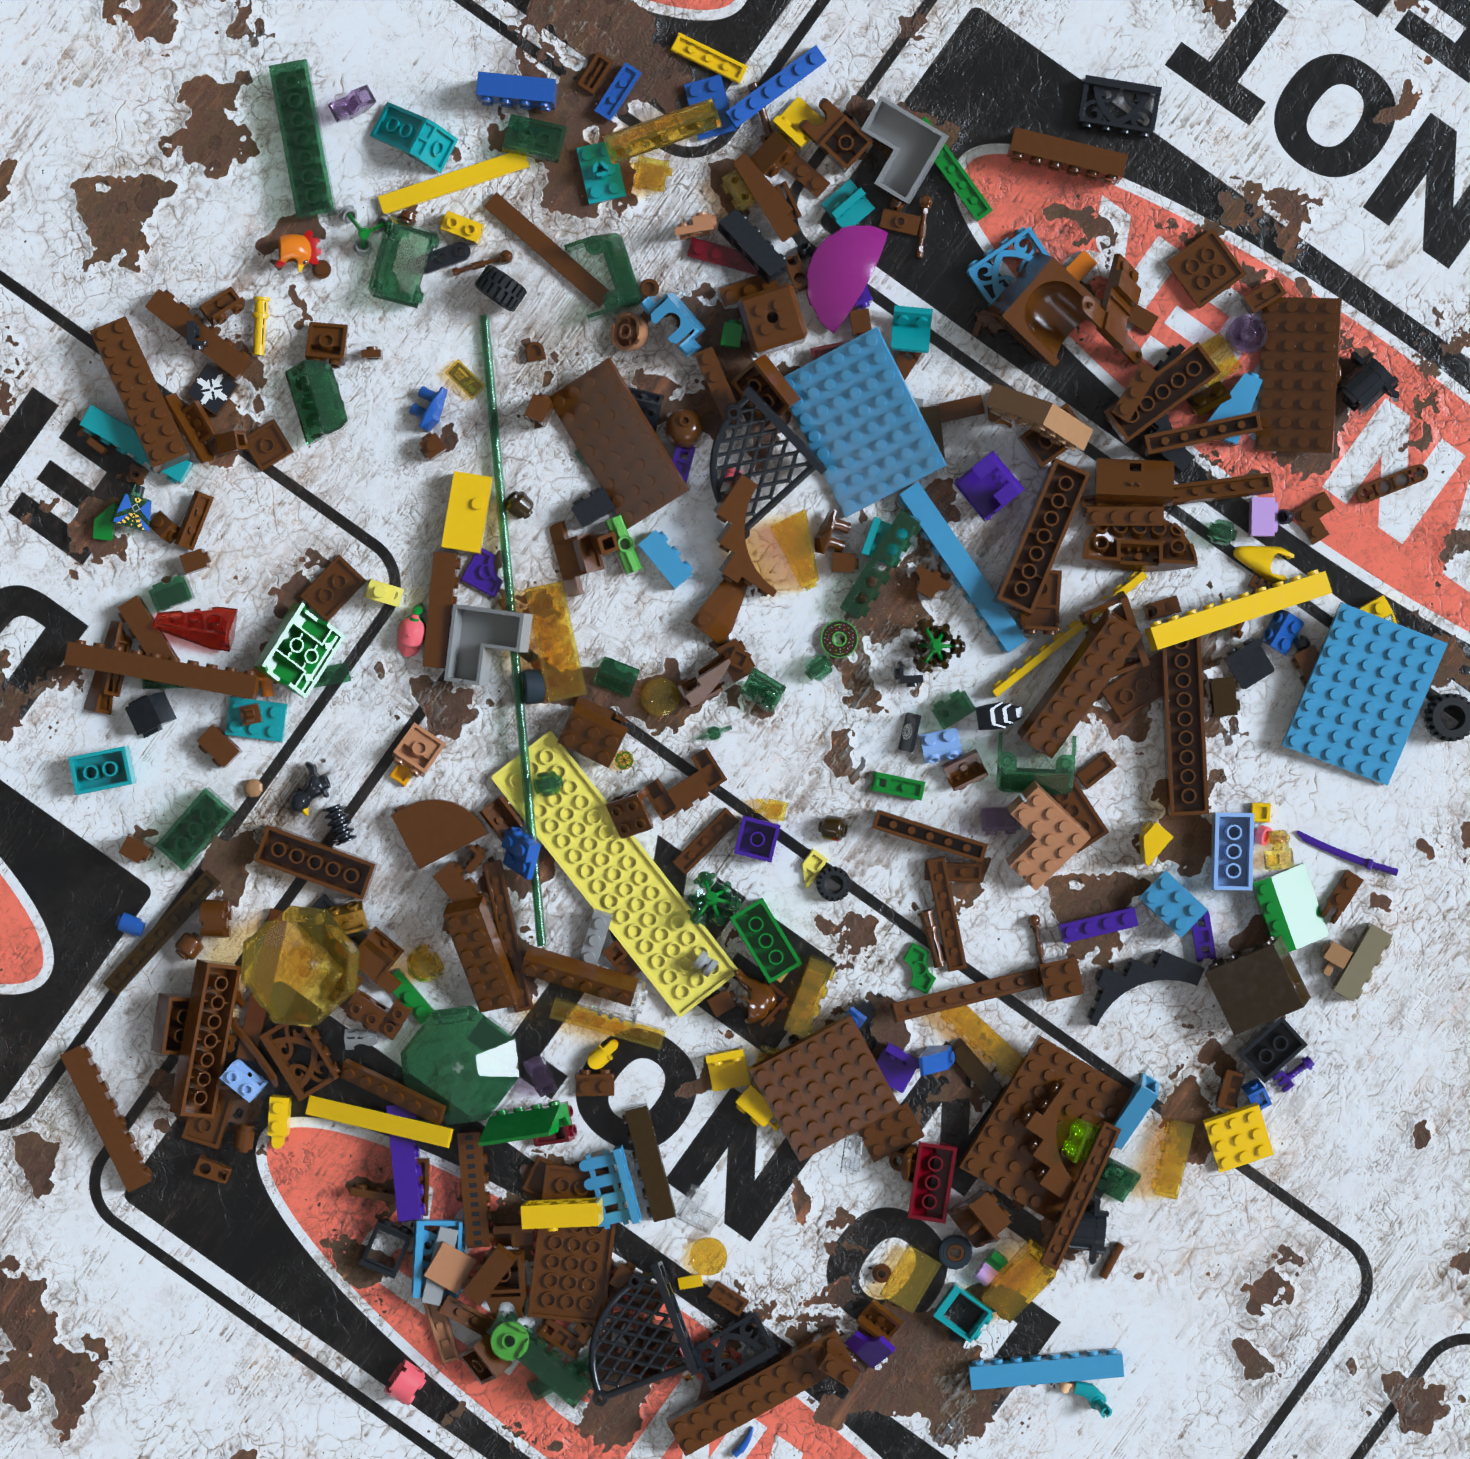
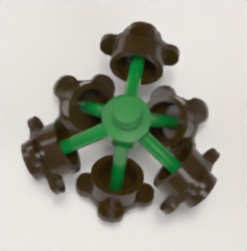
M923 618L917 622L918 626L913 630L914 632L919 631L920 634H917L915 640L909 643V648L915 652L916 657H919L918 660L913 659V663L916 664V669L922 673H926V671L932 673L931 667L949 668L948 663L952 659V654H956V657L960 658L961 653L965 651L966 647L965 642L961 640V635H957V639H953V635L949 630V624L933 626L932 623L935 621L933 618L930 620ZM927 634L930 639V643L925 638H923L922 635ZM946 641H950V644H942V643H944V642H946ZM942 648H950V652H946ZM928 649H930L928 655L926 657H923V653H926Z

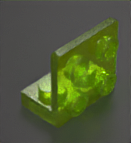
M1076 1118L1075 1122L1070 1126V1135L1063 1144L1062 1153L1074 1163H1077L1078 1160L1085 1162L1099 1126Z

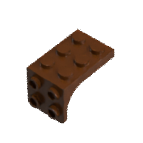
M1050 570L1033 614L1028 617L1020 614L1019 628L1024 630L1023 634H1037V631H1043V635H1056V632L1061 631L1059 626L1062 570Z

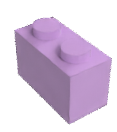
M1275 497L1249 498L1248 537L1275 536V533L1278 531V522L1275 521V513H1278V502H1275Z

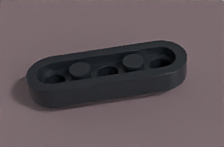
M457 242L418 256L415 260V267L421 274H430L468 260L471 250L466 243ZM459 248L464 249V253L461 255L457 253ZM442 254L446 255L444 261L439 260V256ZM422 261H427L428 265L422 267L421 263Z

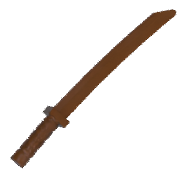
M232 1017V1030L257 1060L274 1087H278L277 1075L249 1036L237 1023L239 1019Z

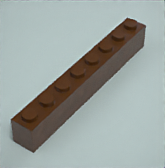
M83 1043L61 1054L60 1057L129 1193L152 1181L151 1177L153 1174L149 1166H145L143 1162L144 1156L142 1151L137 1149L134 1144L136 1140L131 1131L128 1132L125 1126L127 1121L123 1115H120L117 1109L119 1107L114 1097H111L109 1093L110 1087L106 1080L103 1081L100 1075L101 1069L97 1063H94L90 1047Z

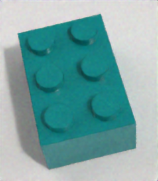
M129 746L68 757L75 795L136 783Z

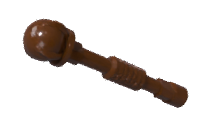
M928 195L922 196L919 200V207L922 208L921 224H919V243L915 255L917 258H923L924 253L923 241L927 228L926 216L928 209H931L932 199Z
M503 250L495 258L473 262L471 265L452 268V272L456 276L468 270L484 268L492 263L501 262L502 264H509L513 259V254L509 250Z
M1032 914L1028 922L1035 935L1037 956L1039 961H1043L1045 954L1039 935L1040 917Z

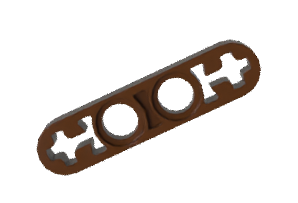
M1418 464L1363 485L1357 489L1356 498L1361 503H1367L1419 483L1427 478L1428 469L1426 466ZM1416 468H1418V470H1423L1421 478L1419 476H1415L1411 478L1413 482H1410L1409 475L1415 473L1417 471ZM1398 475H1403L1406 478V483L1402 486L1396 483ZM1380 482H1385L1388 485V490L1385 493L1378 490ZM1374 488L1375 493L1369 494L1367 500L1365 497H1361L1362 489L1369 491Z

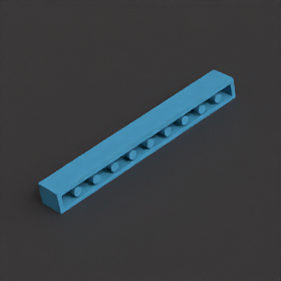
M916 482L898 495L900 497L898 500L899 504L904 510L907 508L911 513L909 516L910 520L914 525L918 524L922 529L920 534L925 541L929 540L933 545L931 550L934 555L942 558L944 561L941 563L947 573L951 572L955 577L952 579L958 589L962 588L966 593L963 595L969 605L972 603L975 606L976 610L974 612L980 621L983 619L986 622L987 626L985 628L990 636L995 635L998 640L996 644L1001 652L1006 651V653H1009L1027 641L1006 608L993 602L995 592L920 483Z

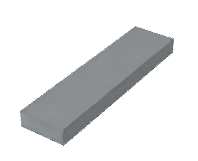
M439 1226L431 1260L443 1241L455 1247L458 1230ZM426 1277L421 1302L440 1306L445 1287Z

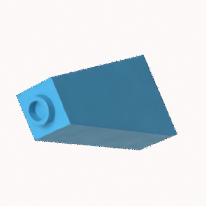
M1253 372L1242 374L1229 391L1232 398L1220 404L1206 422L1250 413L1263 381L1259 378V375ZM1241 436L1220 441L1236 446Z
M1145 1073L1141 1074L1132 1089L1131 1095L1112 1124L1122 1129L1113 1148L1117 1147L1122 1150L1159 1095V1082Z

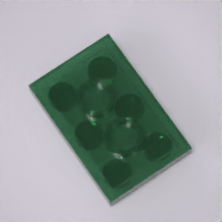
M511 114L502 151L559 163L567 126Z

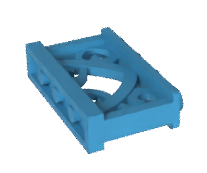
M1022 227L1015 232L1016 236L1011 240L1006 238L999 243L1000 247L995 251L993 248L983 254L984 259L979 262L976 259L967 266L969 269L966 271V274L970 277L989 307L1007 288L1003 286L1004 282L999 284V281L1008 280L1011 283L1014 280L1013 277L1007 275L998 277L1003 257L1022 259L1023 261L1019 266L1020 273L1025 263L1033 258L1032 255L1036 249L1041 254L1049 255L1031 227L1027 229ZM1022 239H1029L1033 244L1029 254L1025 253L1027 244L1023 248L1019 246V242ZM1014 244L1015 250H1006ZM996 257L993 266L990 263H987L988 261ZM983 267L987 268L988 272L982 275L985 277L992 276V280H980L977 276L978 270ZM992 284L995 294L994 299L990 297L984 286Z
M423 1219L415 1221L411 1295L413 1298L422 1297L423 1290H421V1287L425 1285L426 1281L423 1269L430 1264L422 1259L423 1256L433 1252L438 1230L437 1233L425 1230L424 1225L449 1226L458 1230L455 1248L465 1253V1244L462 1243V1236H465V1224H463L461 1219ZM433 1240L434 1243L430 1249H426L424 1247V1244L426 1242H429L431 1245V1242ZM463 1285L457 1294L450 1290H444L442 1298H444L446 1293L454 1298H459V1293L463 1291Z

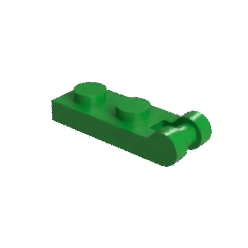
M876 771L872 772L873 782L870 784L869 790L922 801L926 782ZM881 779L886 780L885 787L880 786Z

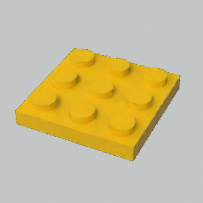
M1258 1102L1203 1120L1219 1173L1274 1155Z

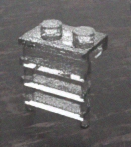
M639 980L631 1007L624 1005L622 1014L614 1012L617 1004L614 1001L611 1010L604 1009L606 1001L604 998L601 1000L600 1007L592 1005L591 1011L598 1012V1016H601V1014L608 1015V1019L611 1020L612 1017L620 1019L619 1022L622 1023L624 1020L629 1021L634 1026L637 1014H642L645 1004L641 1001H646L648 990H645L647 982Z

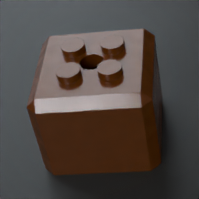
M785 283L740 298L738 311L752 355L760 357L764 354L767 355L804 343L808 332L792 285ZM771 312L778 315V321L775 323H770L767 320V315Z

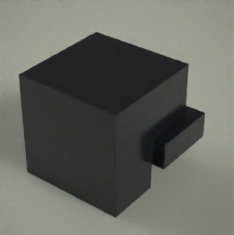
M164 691L149 696L144 695L128 703L129 706L125 707L137 735L143 734L144 738L163 730V725L177 719Z

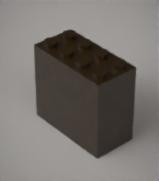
M1271 935L1263 939L1264 942L1260 944L1254 942L1246 946L1247 949L1241 952L1238 949L1229 953V956L1224 959L1222 956L1212 960V963L1208 965V969L1204 972L1234 1036L1304 1008L1311 998L1281 935L1277 937Z

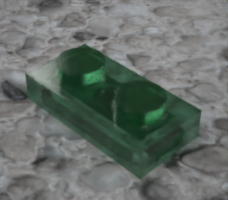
M348 662L327 666L313 688L350 682L351 675Z

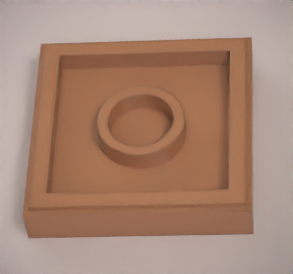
M443 1241L423 1275L457 1294L477 1260Z

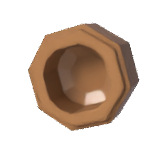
M250 779L245 783L244 791L249 797H259L263 792V783L258 779Z

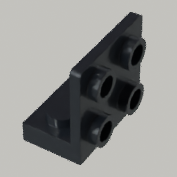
M628 387L656 433L664 395Z

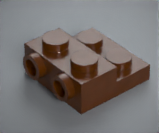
M310 322L305 352L306 363L313 367L327 364L334 369L345 366L348 325Z

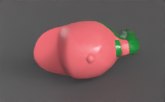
M422 603L414 606L412 614L404 618L398 626L397 645L400 653L405 657L416 655L425 640L426 624L421 617V614L424 612Z

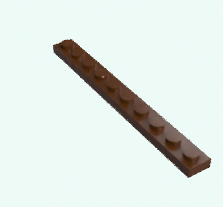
M1271 472L1174 484L1172 506L1273 493ZM1095 495L1081 496L1080 498L1082 517H1086V505H1137L1094 503Z

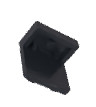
M1248 638L1242 642L1243 646L1238 649L1236 647L1226 652L1227 656L1223 658L1242 689L1249 688L1275 670L1261 647L1263 643L1260 638Z

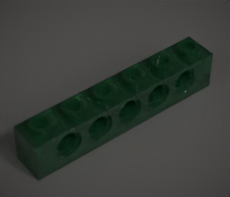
M903 509L900 510L839 608L858 620L861 616L866 617L871 609L868 606L871 600L876 601L881 593L878 590L881 584L886 585L891 575L888 573L891 568H897L902 560L898 557L902 551L907 552L912 544L909 542L912 535L917 536L922 527L919 525L921 520ZM899 528H905L908 531V535L905 538L898 536L897 530ZM888 545H896L898 551L895 554H890L887 551ZM878 561H885L887 568L885 570L878 569ZM874 577L877 580V584L869 586L866 579ZM858 593H864L867 597V600L865 602H859L856 599V595Z

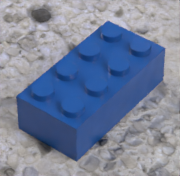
M478 71L476 96L478 101L482 102V105L493 106V103L501 104V107L512 108V105L520 106V109L531 110L532 107L539 108L540 111L550 112L551 109L556 107L558 86L555 79Z

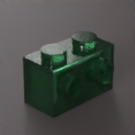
M958 689L949 694L950 699L947 701L940 700L932 705L934 709L931 712L942 730L947 729L976 711L965 690L960 692Z

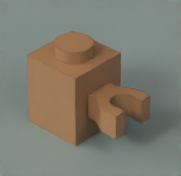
M1332 940L1325 942L1320 950L1322 952L1320 956L1326 959L1327 962L1320 972L1330 977L1335 966L1344 969L1353 952Z

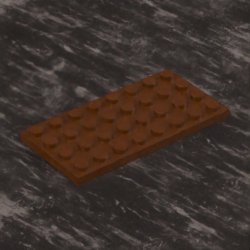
M1280 297L1263 308L1259 378L1263 381L1258 391L1257 411H1259L1263 430L1256 433L1255 451L1333 453L1342 298Z
M607 358L550 396L554 405L553 409L601 489H605L616 508V514L622 516L626 529L636 525L689 491L688 486L611 358Z
M546 1163L542 1200L592 1198L596 1196L594 1189L587 1190L584 1187L585 1180L591 1177L589 1171L584 1172L579 1167ZM595 1169L596 1176L610 1173L609 1170ZM613 1185L600 1188L601 1194L614 1191ZM618 1203L605 1206L606 1213L618 1210ZM616 1223L611 1224L610 1229L606 1230L604 1226L558 1228V1231H546V1228L538 1229L527 1317L590 1324L596 1323L601 1310L607 1302Z

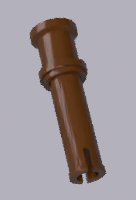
M926 909L918 912L917 916L920 917L922 923L921 931L925 933L934 968H938L946 964L936 932L938 925L935 924L933 917L934 909Z

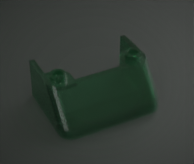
M619 234L593 235L564 245L567 253L584 247L591 255L603 253L615 287L614 290L607 292L603 297L605 309L587 315L589 322L637 307L641 303L642 296L624 241Z
M999 732L996 786L1001 792L1022 793L1033 781H1036L1049 795H1067L1072 791L1075 772L1076 736L1071 738L1070 755L1058 757L1055 769L1017 768L1016 756L1011 752L1002 751L1003 732Z

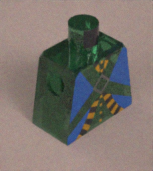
M134 484L131 495L127 493L121 495L110 519L111 523L144 532L149 531L152 502L149 499L143 498L145 487Z

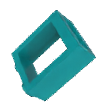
M956 1282L952 1284L932 1312L936 1319L969 1343L973 1339L975 1341L982 1333L980 1329L984 1324L988 1325L993 1318V1315H991L993 1311L989 1306ZM959 1293L984 1310L969 1332H966L944 1316Z

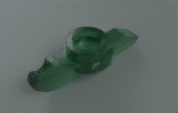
M729 725L723 728L712 726L708 729L707 733L700 735L696 740L707 738L717 740L720 738L721 733L732 730V726Z

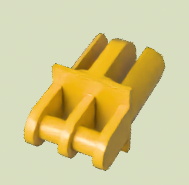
M612 1039L605 1046L600 1043L591 1051L587 1059L589 1067L600 1069L612 1060L613 1056L611 1054L617 1049L618 1041Z

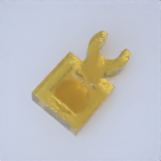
M760 798L755 799L756 802L762 804L760 809L753 808L755 813L765 811L766 818L784 821L788 802L769 798L767 804Z

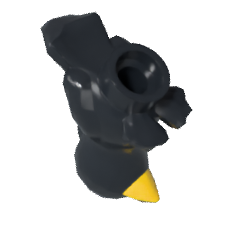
M306 761L305 766L309 771V776L303 791L299 787L297 790H294L290 798V808L297 813L308 816L311 801L321 795L328 798L329 792L327 789L331 788L326 774L320 775L317 772L316 764Z

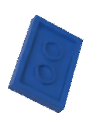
M721 74L684 84L699 141L736 131L724 113L730 107Z

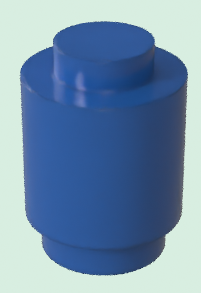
M124 913L118 916L115 925L118 926V931L134 937L136 935L140 937L146 922H143L141 918Z

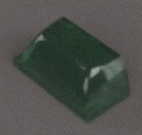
M309 359L301 361L285 372L306 445L316 443L345 425L348 418L344 408V401L340 395L339 384L336 381L331 365L323 361Z

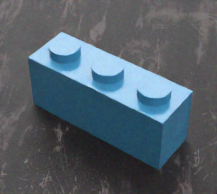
M655 530L638 545L674 589H676L693 575L690 572L693 568L687 561H681L678 557L681 553L675 546L670 547L666 541L669 540L662 531L658 533Z

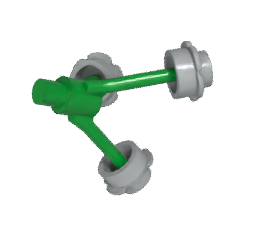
M347 205L339 211V219L348 224L353 223L358 230L360 238L353 245V250L359 256L364 257L372 252V244L367 239L371 232L377 229L381 232H390L393 229V219L386 213L381 214L376 219L375 226L368 228L366 226L361 227L356 221L357 211L354 209V206Z

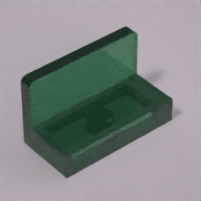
M605 656L594 684L630 698L640 670Z

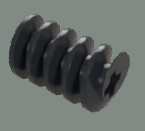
M340 804L322 810V812H329L324 818L331 819L327 826L334 827L330 834H336L332 841H338L339 843L335 846L354 840L357 835H350L354 827H348L352 823L351 820H345L349 813L342 812L347 806H341Z

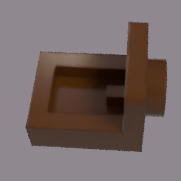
M161 510L147 524L169 544L176 539L180 529Z

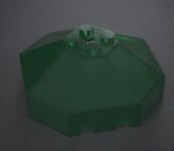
M472 1005L434 1010L400 1053L404 1086L445 1105L443 1121L448 1125L487 1120L521 1076L517 1037L502 1027L495 1019L486 1017ZM456 1062H459V1064L461 1066L463 1065L464 1069H461L460 1073H457L456 1070H453V1066L456 1065Z

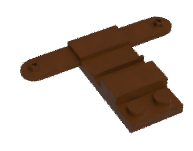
M1119 253L1114 254L1102 306L1100 307L1087 295L1081 298L1080 307L1083 314L1096 326V330L1115 349H1119L1134 365H1137L1142 360V352L1137 343L1128 335L1126 325L1128 317L1132 316L1130 313L1131 306H1138L1141 288L1136 283L1139 273Z

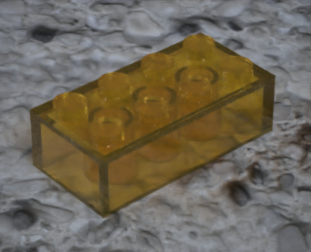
M813 955L810 956L784 1022V1030L801 1037L811 1034L814 1027L813 1017H818L821 1009L820 999H825L828 991L826 984L828 980L832 981L835 974L833 963Z

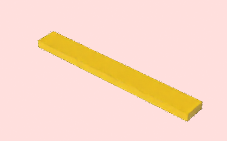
M522 148L378 196L382 212L391 214L530 167L525 151Z
M311 1095L309 1096L305 1113L446 1148L450 1146L453 1133L452 1128Z

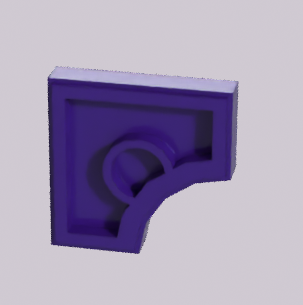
M482 548L481 555H473L461 580L495 598L504 581L497 576L494 570L496 555Z
M859 1331L853 1333L844 1342L872 1369L896 1349L882 1335L879 1337H868Z

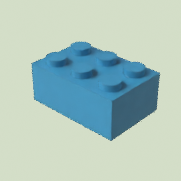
M1166 870L1139 897V900L1180 938L1208 911Z

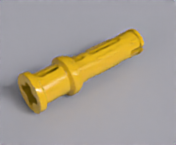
M253 296L255 307L252 313L254 318L252 355L264 356L266 319L269 317L268 302L270 298Z

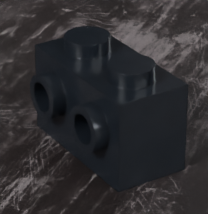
M598 487L589 493L590 496L583 499L581 497L573 502L574 506L571 509L583 529L616 509L604 488L600 490Z

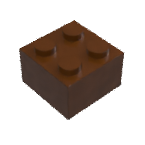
M1069 954L1036 962L1041 991L1046 1002L1084 994L1077 956Z
M490 1333L474 1340L458 1354L481 1385L497 1378L513 1364L511 1361L500 1359L494 1354L490 1342Z

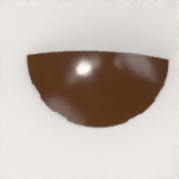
M1164 519L1163 526H1095L1089 538L1086 539L1082 552V561L1124 571H1171L1196 567L1198 565L1193 543L1190 544L1186 538L1185 531L1175 522L1172 524Z

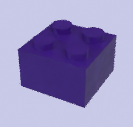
M743 815L734 853L772 862L781 825Z

